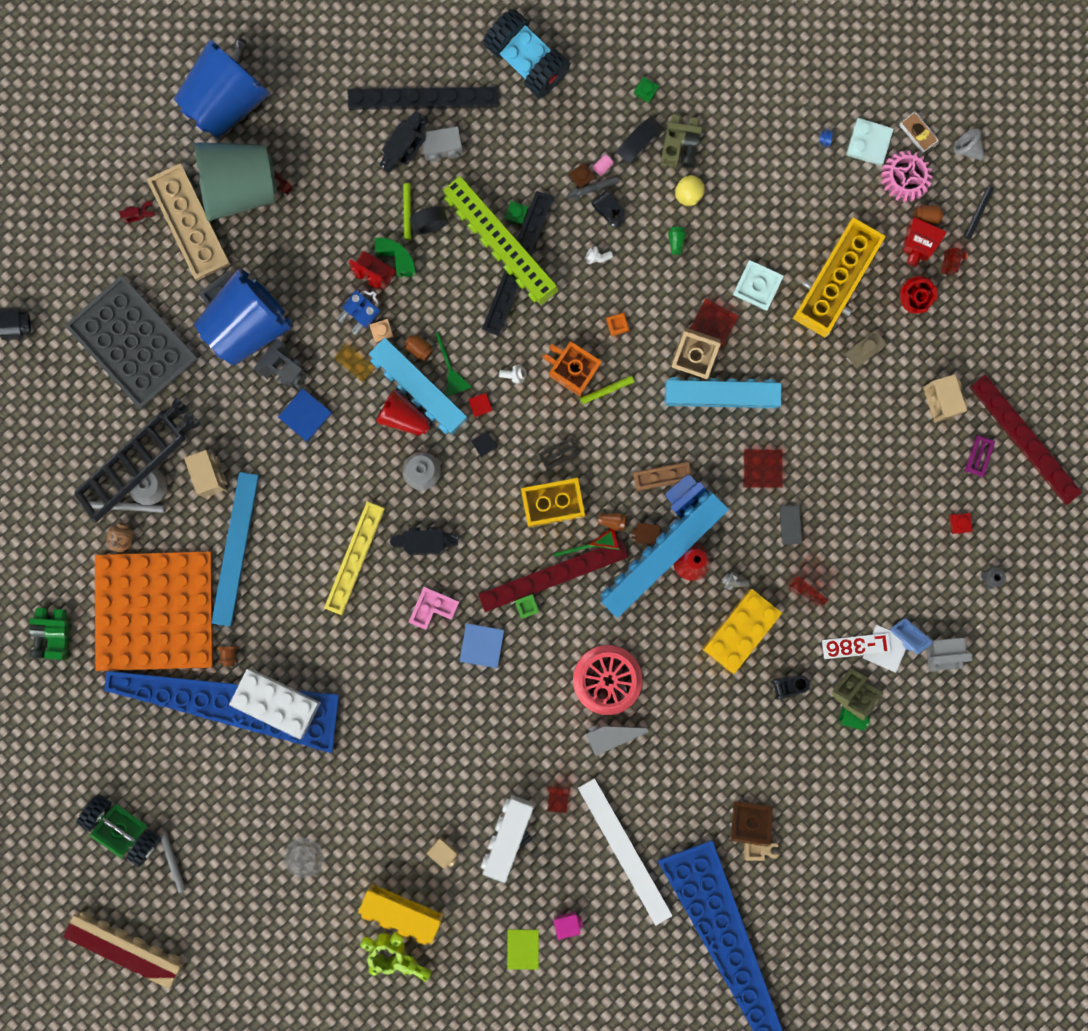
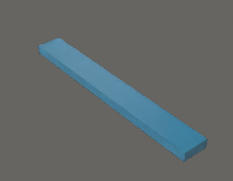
M239 472L212 624L232 627L259 475Z

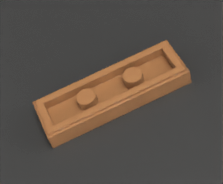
M689 462L633 472L636 492L674 485L685 476H692Z

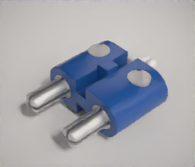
M356 289L342 306L344 311L337 320L342 323L349 314L353 316L358 323L351 332L357 335L363 326L367 328L381 312V309L377 307V294L374 291L360 292ZM364 294L373 295V300L375 301V304L371 302Z

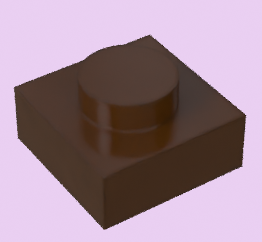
M584 162L569 173V177L578 188L585 187L595 179V176Z

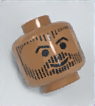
M118 522L117 525L109 527L106 537L109 549L116 552H124L129 549L133 541L134 532L126 523Z

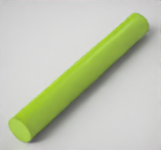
M404 183V240H412L410 222L411 184Z
M632 375L580 397L582 405L634 383Z

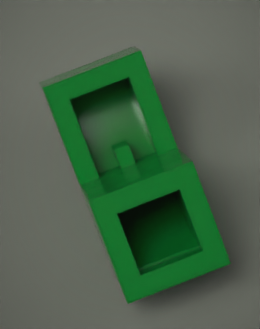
M374 237L377 257L395 256L398 278L417 276L413 260L403 246L387 238Z

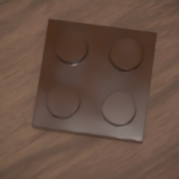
M734 801L730 841L769 847L771 843L773 807Z

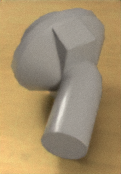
M732 571L731 574H726L722 583L725 584V589L732 590L733 586L749 587V580H737L738 574Z

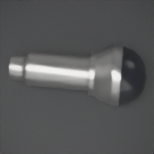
M237 38L234 42L235 52L233 59L238 64L242 52L247 48V41L243 38Z

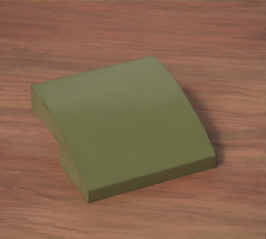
M850 669L831 694L847 710L864 721L880 701L884 692L868 684V677Z

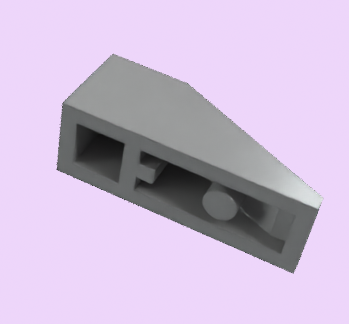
M596 724L589 727V732L585 734L595 756L649 731L646 727L608 725L599 727Z

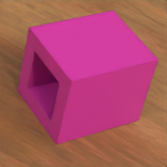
M576 911L553 916L558 940L581 934L580 928H583L582 918L577 916Z

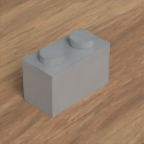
M458 126L423 132L425 134L423 149L426 161L436 162L444 157L452 159L463 154Z

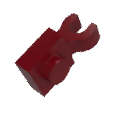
M151 201L143 203L140 209L135 206L126 207L124 210L119 211L120 218L128 224L144 220L145 217L156 216L154 211L147 212V209L154 205Z

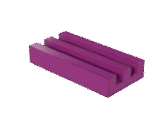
M979 435L975 436L964 472L984 477L995 444L994 440ZM982 441V442H981V445H980V448H979V451H978V454H977V457H976V460H975V463H974V466H973V469H972L971 466H972V463H973V460H974V457H975V454H976V451H977L979 442ZM989 443L981 469L978 471L985 445Z

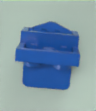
M687 475L666 493V497L672 503L671 509L682 518L684 511L689 506H694L698 502L699 496L704 492H708V490L701 482L697 483L692 476Z

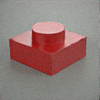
M970 513L949 515L952 534L973 532Z

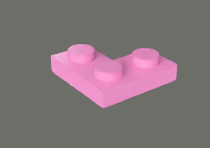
M423 587L409 623L427 630L434 612L452 620L459 602Z

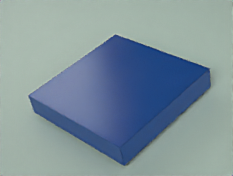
M302 388L278 418L308 442L331 416L332 412Z

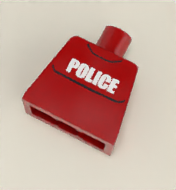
M914 217L908 224L902 247L903 252L910 254L906 263L916 267L920 259L927 261L947 232Z

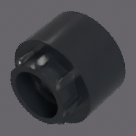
M0 307V336L2 340H23L24 336L31 334V320L27 310H21V307Z

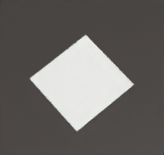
M876 625L872 635L889 633L891 652L864 655L863 659L896 673L906 649L902 641L891 633L890 630Z

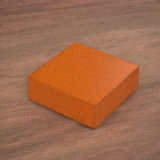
M625 313L606 317L611 337L629 332Z

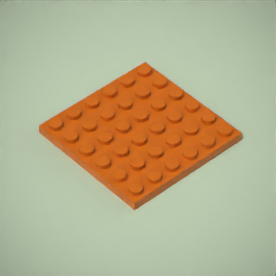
M212 552L95 555V671L213 667Z

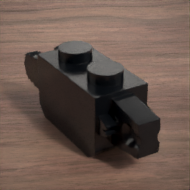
M414 112L407 121L402 120L397 125L396 130L386 141L382 149L385 155L379 165L384 171L391 173L398 164H409L425 141L423 130L429 121L427 116Z
M410 527L409 531H404V535H394L389 541L391 546L404 548L409 555L441 554L444 548L458 546L459 543L458 534L439 530V527H428V530L420 531V527Z

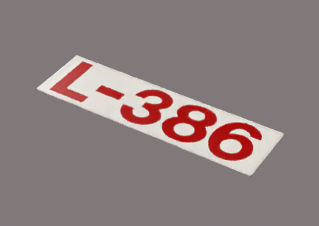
M889 633L822 640L824 659L891 652Z

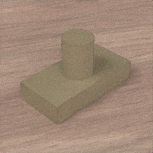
M874 330L847 351L845 355L857 369L885 347L887 343Z

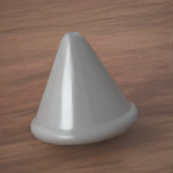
M975 128L964 133L955 143L954 153L983 160L985 155L981 131Z

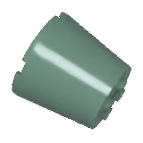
M194 143L207 221L275 203L274 193H277L274 180L275 174L271 154H267L266 145Z

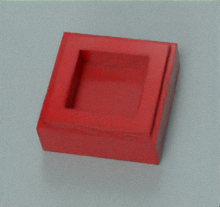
M486 393L468 399L475 418L493 412Z

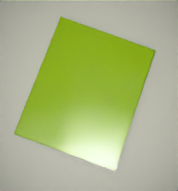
M508 930L507 970H539V930Z

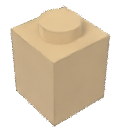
M441 836L427 852V855L443 869L447 866L451 868L458 860L456 857L458 851Z

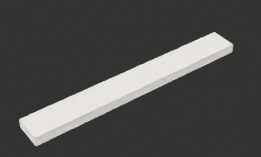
M595 778L578 787L655 926L672 917L670 910Z

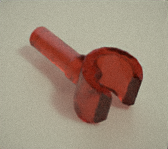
M274 170L276 179L281 183L279 190L288 195L292 190V186Z

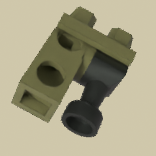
M673 114L667 125L660 165L677 167L680 147L686 148V153L681 158L680 165L685 168H694L696 159L693 155L695 148L698 146L702 129L699 118L691 117L689 118L688 125L681 124L682 116Z

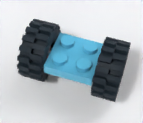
M515 8L509 9L488 29V33L484 36L483 45L496 58L503 57L525 79L524 85L538 99L543 96L545 97L548 92L550 93L558 85L559 81L561 82L563 76L567 74L566 71L569 70L571 63L557 49L550 50L529 29V22Z

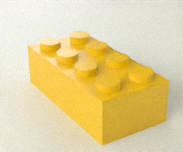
M748 589L701 650L730 673L735 674L782 612L753 589Z
M371 884L358 911L359 914H362L361 917L368 921L376 920L380 922V926L387 929L391 927L397 929L398 933L405 937L411 935L416 938L417 942L427 945V943L432 944L443 917L442 913L374 884Z

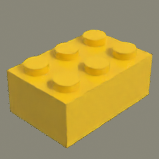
M578 478L521 488L528 528L585 517Z

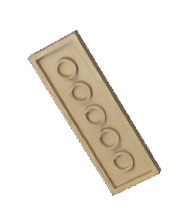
M182 164L175 165L146 179L194 279L198 281L231 265L210 221L206 219L205 211Z

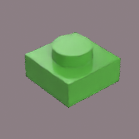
M533 594L515 601L521 619L539 613Z

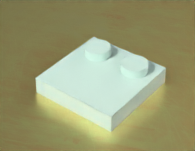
M857 118L846 155L882 166L893 128Z
M749 260L733 296L767 311L783 279V275Z

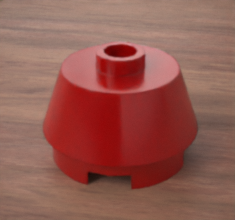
M916 276L908 279L899 289L901 304L910 313L927 312L930 310L929 308L933 302L937 300V288L925 276Z

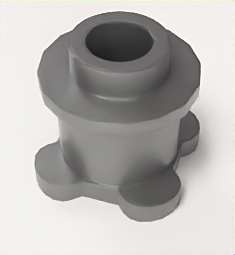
M991 567L989 571L981 573L980 576L985 581L987 589L1000 587L1006 581L1004 571L996 567Z

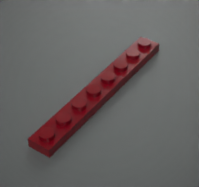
M986 374L969 386L971 391L1065 505H1068L1082 494V491Z
M622 540L617 541L619 550L598 548L478 594L484 612L628 558Z

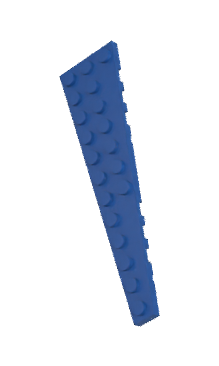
M709 840L658 859L659 865L752 1030L782 1031L713 841Z

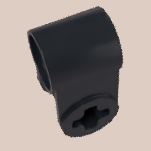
M607 190L591 202L593 208L612 227H620L624 223L625 213L623 208Z
M802 675L770 680L774 686L775 700L805 693L810 687L809 680ZM798 679H803L805 682L802 689H797L795 686Z

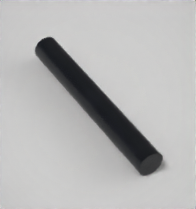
M987 186L964 238L971 240L994 191L993 187Z

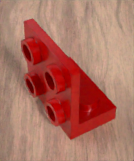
M364 250L357 262L351 259L348 261L353 275L360 280H363V278L368 280L369 285L377 290L381 288L385 291L396 273L395 269Z

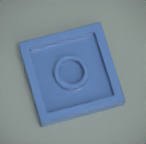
M466 624L459 662L498 668L504 630Z

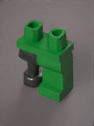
M36 608L34 618L29 620V633L34 637V649L30 650L29 657L55 660L68 659L69 626L71 620H67V610L54 609L53 619H48L49 608ZM44 639H48L47 651L42 650Z

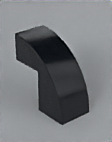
M652 116L649 117L627 137L616 153L630 165L637 161L650 143L658 139L665 128Z

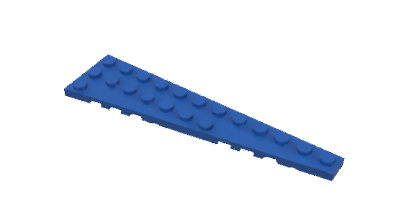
M113 671L106 672L104 691L333 753L339 694L296 690L321 702L304 738L298 739L230 706L229 704L239 684Z

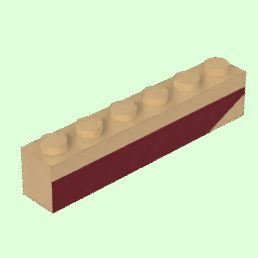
M82 911L73 915L63 938L165 988L170 989L174 985L184 965V962L180 961L178 956L173 954L167 955L163 953L161 948L157 946L151 947L145 944V941L141 938H132L127 935L126 931L110 927V924L106 921H97L87 912Z

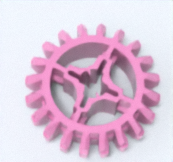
M910 150L906 154L900 151L898 155L893 154L892 159L886 161L887 165L882 167L884 172L881 173V177L885 179L881 181V184L887 185L884 191H891L889 197L895 194L896 200L902 197L903 202H906L907 199L911 202L915 200V197L919 199L922 194L927 192V188L931 186L929 181L932 180L933 176L929 175L932 172V168H927L929 162H923L924 156L918 158V152L911 155ZM899 164H908L906 168L895 167ZM907 171H908V174H907V175H908V178H909V179L906 180L904 174H906ZM915 184L918 186L914 189H905L907 185L914 186Z

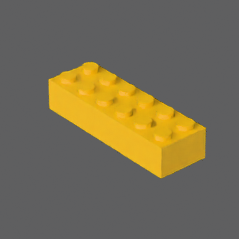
M853 217L844 229L792 319L825 338L830 333L886 236Z

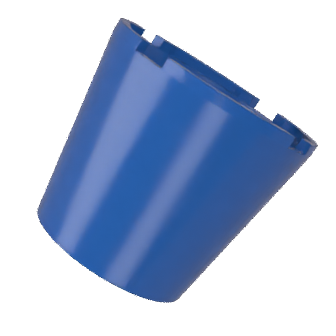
M210 39L175 95L174 101L182 108L180 111L186 117L197 121L196 125L202 131H209L219 139L271 93Z
M239 268L194 323L201 339L214 350V353L220 359L223 358L234 366L293 327L291 319L284 317L285 310L255 278L253 280L249 279V273L242 268Z

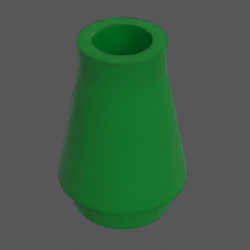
M670 227L668 237L671 255H682L687 233L684 227Z

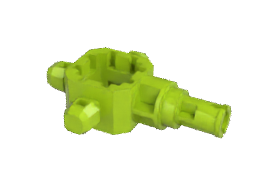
M398 931L393 935L388 933L379 934L375 941L369 937H364L361 940V948L369 951L367 962L371 975L376 976L380 972L386 975L393 974L395 970H399L404 975L414 974L425 982L429 979L432 970L418 965L417 960L412 955L405 954L404 936L399 934ZM387 948L388 952L396 954L395 957L392 956L385 959V956L380 953L377 954V951Z

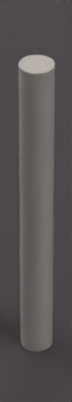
M88 501L93 509H100L104 506L102 501ZM118 502L111 510L164 513L165 505Z

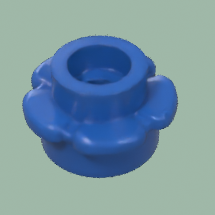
M827 128L825 132L821 131L819 143H823V147L831 145L833 131L827 130Z

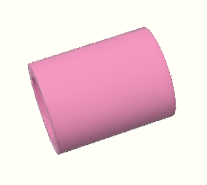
M604 154L593 166V169L597 174L603 176L614 162L609 156Z

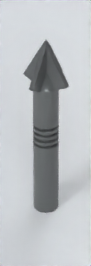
M616 176L579 189L574 187L566 198L580 200V196L618 184V178Z

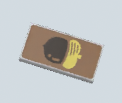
M916 112L899 124L922 154L939 141Z

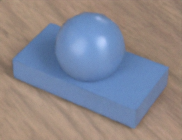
M906 618L891 628V633L902 641L905 649L913 651L917 655L932 645V640Z

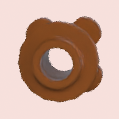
M217 647V650H220V661L218 663H222V666H234V662H238L236 660V650H239V647Z

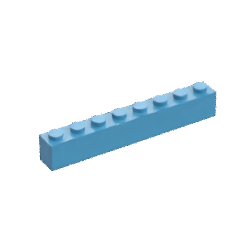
M710 490L702 493L697 499L698 502L694 506H689L684 511V516L680 520L676 519L666 533H662L657 537L656 543L652 547L649 546L642 552L643 556L638 561L634 560L624 574L621 573L616 577L615 583L610 588L606 587L601 592V603L617 618L729 510Z

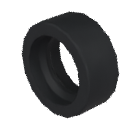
M433 206L414 213L410 217V222L414 233L422 235L442 229L447 225L448 219L443 207Z

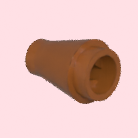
M600 513L598 524L619 532L620 530L625 531L627 515H623V513Z

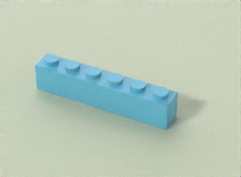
M386 338L369 353L372 358L370 362L377 369L381 367L385 371L384 376L391 382L395 380L399 384L397 388L404 395L408 393L412 397L411 402L416 407L422 406L426 410L424 414L431 421L435 419L440 424L438 428L444 434L449 433L453 435L468 420L467 416Z
M672 377L665 382L664 406L778 409L781 406V383H776V380H764L763 383L757 382L756 379H747L745 382H738V379H727L726 382H720L717 378H709L707 381H700V378H689L688 381H681V378Z

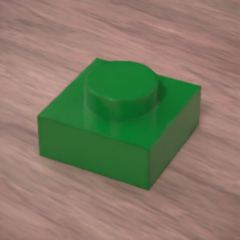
M643 76L633 95L649 104L658 91L659 86Z
M510 201L505 221L523 226L528 206Z

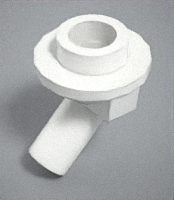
M594 247L588 250L585 258L587 259V264L612 259L613 255L611 251L600 254L598 247Z
M520 364L513 366V371H499V377L512 379L514 383H523L527 376L525 368Z

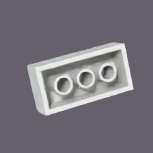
M247 669L229 705L298 739H302L321 702L253 669Z
M511 795L510 799L506 798L502 808V812H505L503 818L499 816L495 830L498 831L497 835H492L488 847L491 850L490 854H485L481 866L484 869L483 875L503 883L507 880L533 810L532 802Z

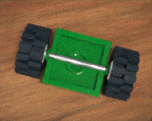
M101 794L96 795L83 809V812L80 813L76 823L88 832H91V838L122 859L129 851L126 859L138 868L141 867L155 850L161 837L147 829V825L117 804L107 812L111 808L112 802Z

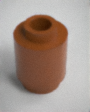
M920 205L915 207L914 217L931 225H938L939 221L943 219V210H941L940 206Z
M418 334L410 335L405 341V349L419 360L426 361L434 351L431 348V344Z

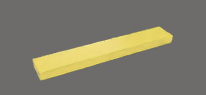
M368 501L366 502L324 609L343 615L385 508Z

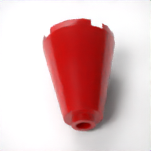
M395 389L389 394L375 421L381 425L421 436L422 433L426 435L431 426L428 423L429 419Z
M694 543L673 566L675 572L685 580L695 581L703 578L708 573L711 567V557L704 546Z

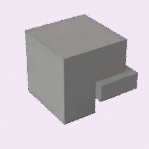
M965 638L932 640V645L926 648L928 670L931 672L964 669L963 662L972 661V654L966 653Z

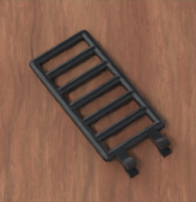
M178 397L174 399L170 409L166 412L160 411L75 490L74 495L92 522H98L185 441V434L190 429L197 428L201 424L197 418L191 421L194 416L190 412L184 416V421L178 426L173 422L179 414H184L189 410L185 404L179 407L182 402ZM162 420L176 436L169 445L165 443L154 429ZM148 433L162 450L154 459L140 442ZM133 447L137 449L148 464L140 472H138L126 455ZM119 460L122 461L133 477L126 485L122 483L112 469ZM105 473L119 491L111 499L97 481ZM91 486L104 503V506L97 512H95L84 496V493Z

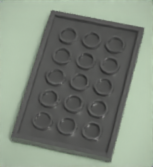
M122 275L64 325L140 410L144 409L199 360Z

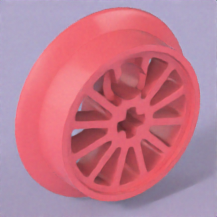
M602 645L586 652L578 661L573 674V686L580 702L592 712L601 715H614L627 710L638 699L642 689V671L637 660L625 649L614 645ZM604 657H610L608 671H606L602 660ZM613 659H619L621 663L612 672ZM600 660L604 672L601 673L592 663ZM625 664L629 671L616 676V673ZM589 667L596 671L600 677L586 675ZM611 675L613 683H609L606 686L603 678L604 676L608 677ZM631 675L630 683L618 681V678ZM585 679L599 680V682L586 687ZM617 684L630 685L628 693L620 689ZM596 687L594 689V696L592 697L589 694L588 689ZM600 688H605L608 692L607 697L604 699L597 697V691ZM613 688H616L624 695L621 700L617 701ZM612 694L615 702L607 704L606 701L610 699Z

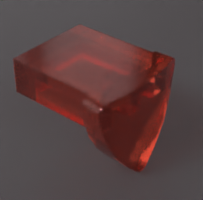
M959 248L946 250L944 252L941 274L950 275L958 273L961 259L967 260L968 253Z
M548 786L547 811L567 813L568 795L571 793V789L562 786Z

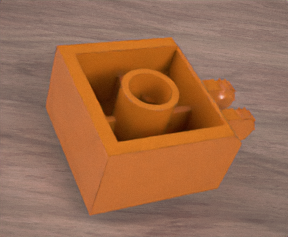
M569 342L564 351L551 344L549 349L560 357L556 361L547 354L542 356L545 361L553 365L549 372V377L581 397L600 368L602 361L573 342ZM578 366L579 372H572L570 367Z

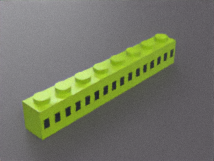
M461 176L442 190L445 195L443 198L450 207L454 206L457 209L455 213L462 221L465 219L469 223L467 226L473 234H479L481 237L479 239L486 248L489 246L493 250L491 252L493 257L498 262L501 260L505 264L503 268L509 275L513 274L517 278L515 281L521 289H527L529 292L527 295L534 303L538 302L542 306L558 292L555 283Z

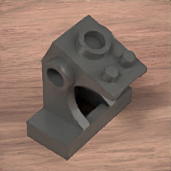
M279 339L273 343L254 367L266 379L274 372L279 376L277 378L278 381L285 386L289 384L294 389L296 387L299 388L301 381H305L307 378L305 376L306 373L301 369L303 365L296 359L291 361L286 357L291 350ZM282 361H285L286 364L281 368V370H277L276 368L280 365V363Z

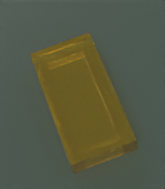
M347 344L334 357L339 364L362 383L375 370V367Z

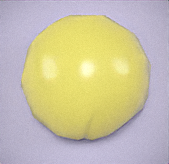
M694 175L683 177L675 188L676 199L685 206L696 205L705 193V185L700 178Z

